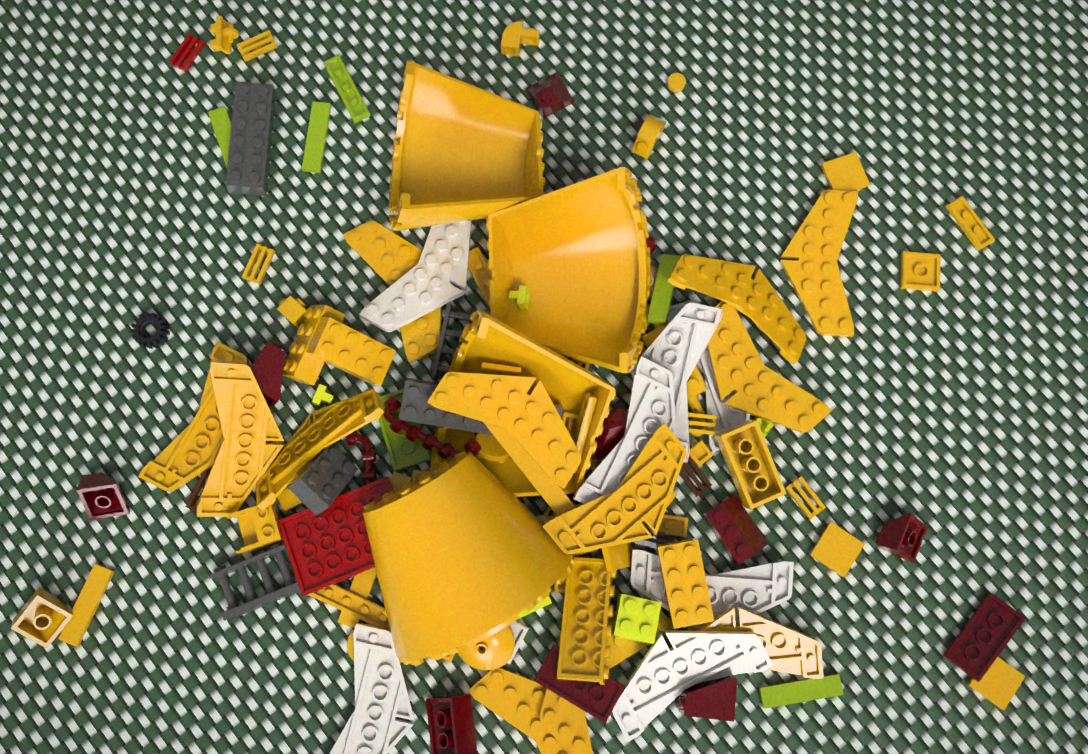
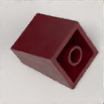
M273 342L266 343L251 366V371L267 405L273 407L280 399L285 352L281 350L282 347Z
M728 676L689 687L676 697V708L684 716L734 722L737 678Z

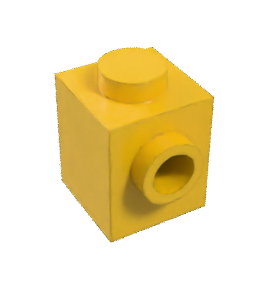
M292 296L283 299L277 308L296 328L306 318V309L304 308L306 305L299 298L295 300Z

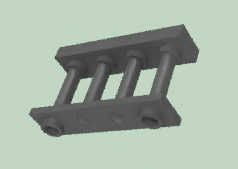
M450 302L442 310L441 318L444 321L435 362H431L430 373H432L433 379L438 378V373L446 374L449 372L450 367L440 365L442 355L454 356L456 350L444 347L446 336L460 339L463 331L448 329L450 318L473 322L470 320L472 314L452 311L453 307ZM485 309L484 312L490 315V310Z
M275 544L270 547L271 550L227 568L226 565L214 569L215 573L209 575L210 579L219 578L228 604V611L221 613L224 621L232 620L300 592L298 582L292 579L283 554L284 551H287L285 544ZM274 555L285 582L283 584L284 588L279 590L273 587L264 559ZM257 563L266 589L265 595L260 598L257 595L255 596L246 570L247 566ZM237 570L247 596L246 603L240 606L235 601L227 574Z

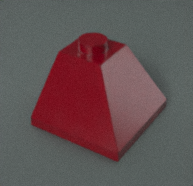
M557 72L525 88L543 119L574 103V99Z
M623 407L610 410L608 417L604 418L602 434L595 438V441H597V448L594 452L596 461L604 459L624 437L627 417Z
M102 472L82 475L76 491L90 520L130 513L116 480Z
M906 513L882 526L881 531L877 535L876 544L883 550L914 563L928 527L913 514Z

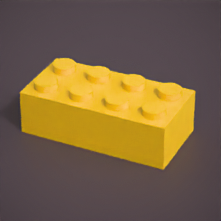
M311 305L306 310L304 323L299 326L297 330L298 336L290 345L288 358L284 360L283 376L301 384L315 385L324 362L305 352L321 317H331L340 323L343 322L345 314L327 305Z
M321 317L305 353L371 385L381 386L396 350L331 317Z
M748 420L715 434L745 508L753 509L787 494L757 420Z
M692 538L656 545L673 628L714 622L698 539Z

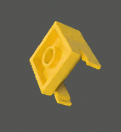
M275 502L264 510L258 506H253V508L250 507L226 515L228 519L232 517L238 519L245 547L236 551V554L249 553L284 541L277 522L281 518Z

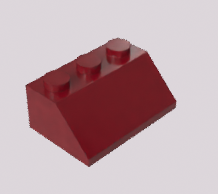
M735 494L702 515L734 565L741 564L768 545Z
M471 694L427 698L431 754H477Z

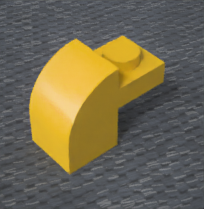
M523 21L511 23L505 28L502 35L501 54L519 57L521 44L539 46L540 30L523 28Z
M650 114L641 126L631 152L648 159L667 122Z

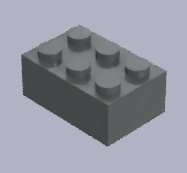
M331 444L322 449L287 488L315 515H318L330 507L357 472L358 468L334 444Z

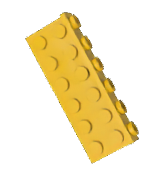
M574 557L575 563L572 564L573 568L567 573L568 576L566 577L557 679L599 682L600 685H605V679H609V666H606V660L611 655V646L608 645V638H612V625H609L610 617L613 618L614 605H611V598H615V586L612 585L613 578H616L617 570L607 572L604 559Z

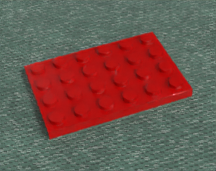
M388 476L337 496L330 507L318 515H315L308 508L277 521L302 596H307L375 568L362 511L365 510L364 506L372 501L377 503L383 499L382 496L386 493L394 492Z

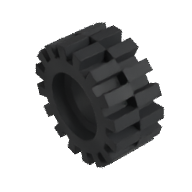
M146 312L145 316L143 314L139 315L140 319H134L136 324L132 323L131 326L134 329L130 330L134 334L132 338L138 344L145 348L153 349V347L159 348V344L164 345L163 340H168L166 335H170V331L167 330L170 327L167 325L166 320L159 315ZM149 324H155L157 327V331L152 337L144 335V330Z

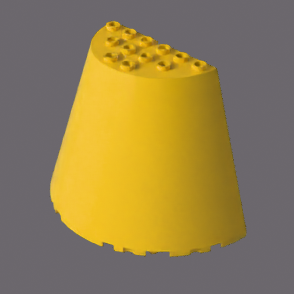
M406 62L403 89L400 93L396 119L397 129L395 131V138L399 139H394L391 161L389 211L393 212V215L389 214V220L392 230L400 231L488 218L489 214L546 194V192H543L545 186V177H543L545 164L542 162L544 148H541L543 134H540L542 120H540L539 111L415 62Z
M620 167L489 214L486 223L487 230L489 231V239L487 241L489 259L487 267L488 270L492 271V277L488 279V288L490 290L488 307L490 315L558 354L620 373L631 372L634 369L633 364H637L639 360V354H641L644 345L640 338L641 334H645V330H647V318L650 306H647V300L651 293L650 247H647L646 238H649L647 218L644 210H640L639 207L642 195L637 187V181L635 178H631L632 173L628 168ZM519 285L527 286L531 292L528 310H521L517 304L511 302L512 299H509V292L519 291Z
M476 310L470 316V320L473 321L472 324H466L459 339V342L462 343L455 350L449 372L481 374L482 362L521 367V377H536L527 392L528 395L531 394L538 381L541 380L551 401L562 404L564 412L580 415L587 392L593 393L598 398L577 473L573 474L565 489H562L565 494H575L585 481L584 474L590 468V457L597 448L595 438L602 434L603 421L609 415V404L615 398L616 388L608 381L484 311ZM566 416L564 424L566 428L568 427L570 417ZM574 418L572 428L570 431V436L572 439L577 423L576 418ZM440 426L435 428V436L438 441L444 444H451L459 452L465 450L464 445L468 440H475L474 432ZM435 447L432 448L430 473L437 469L436 466L446 461L438 455L439 450ZM449 456L447 462L449 463L455 458ZM475 456L516 497L540 496L510 456L501 464Z
M464 450L456 454L453 461L448 463L446 460L438 464L435 471L431 473L426 471L420 474L417 482L413 484L411 481L404 483L400 486L401 489L399 491L386 493L382 496L383 499L381 501L368 503L364 506L365 510L362 511L396 656L405 665L410 663L411 665L422 664L424 662L423 659L428 657L435 661L442 659L447 655L458 653L457 647L467 644L469 648L497 633L519 619L518 615L524 609L530 611L539 602L548 597L552 591L550 587L555 582L561 584L568 576L567 573L572 570V564L575 563L574 555L563 553L541 527L544 524L470 451L466 453Z

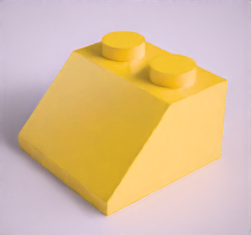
M39 587L14 617L11 629L48 648L73 617V613L57 597Z

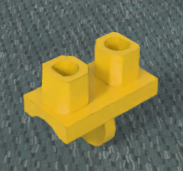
M218 16L216 23L210 26L212 34L216 36V39L210 40V47L214 51H223L225 54H231L233 39L239 37V32L234 29L233 24L226 22L222 16Z

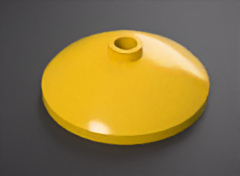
M508 625L469 648L467 644L457 647L459 650L458 655L467 665L475 669L484 671L498 669L505 665L513 654L515 648L514 633ZM479 646L485 647V650L480 649Z

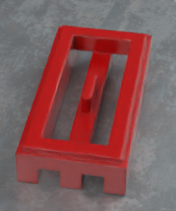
M188 34L170 59V64L186 73L206 44L197 37Z

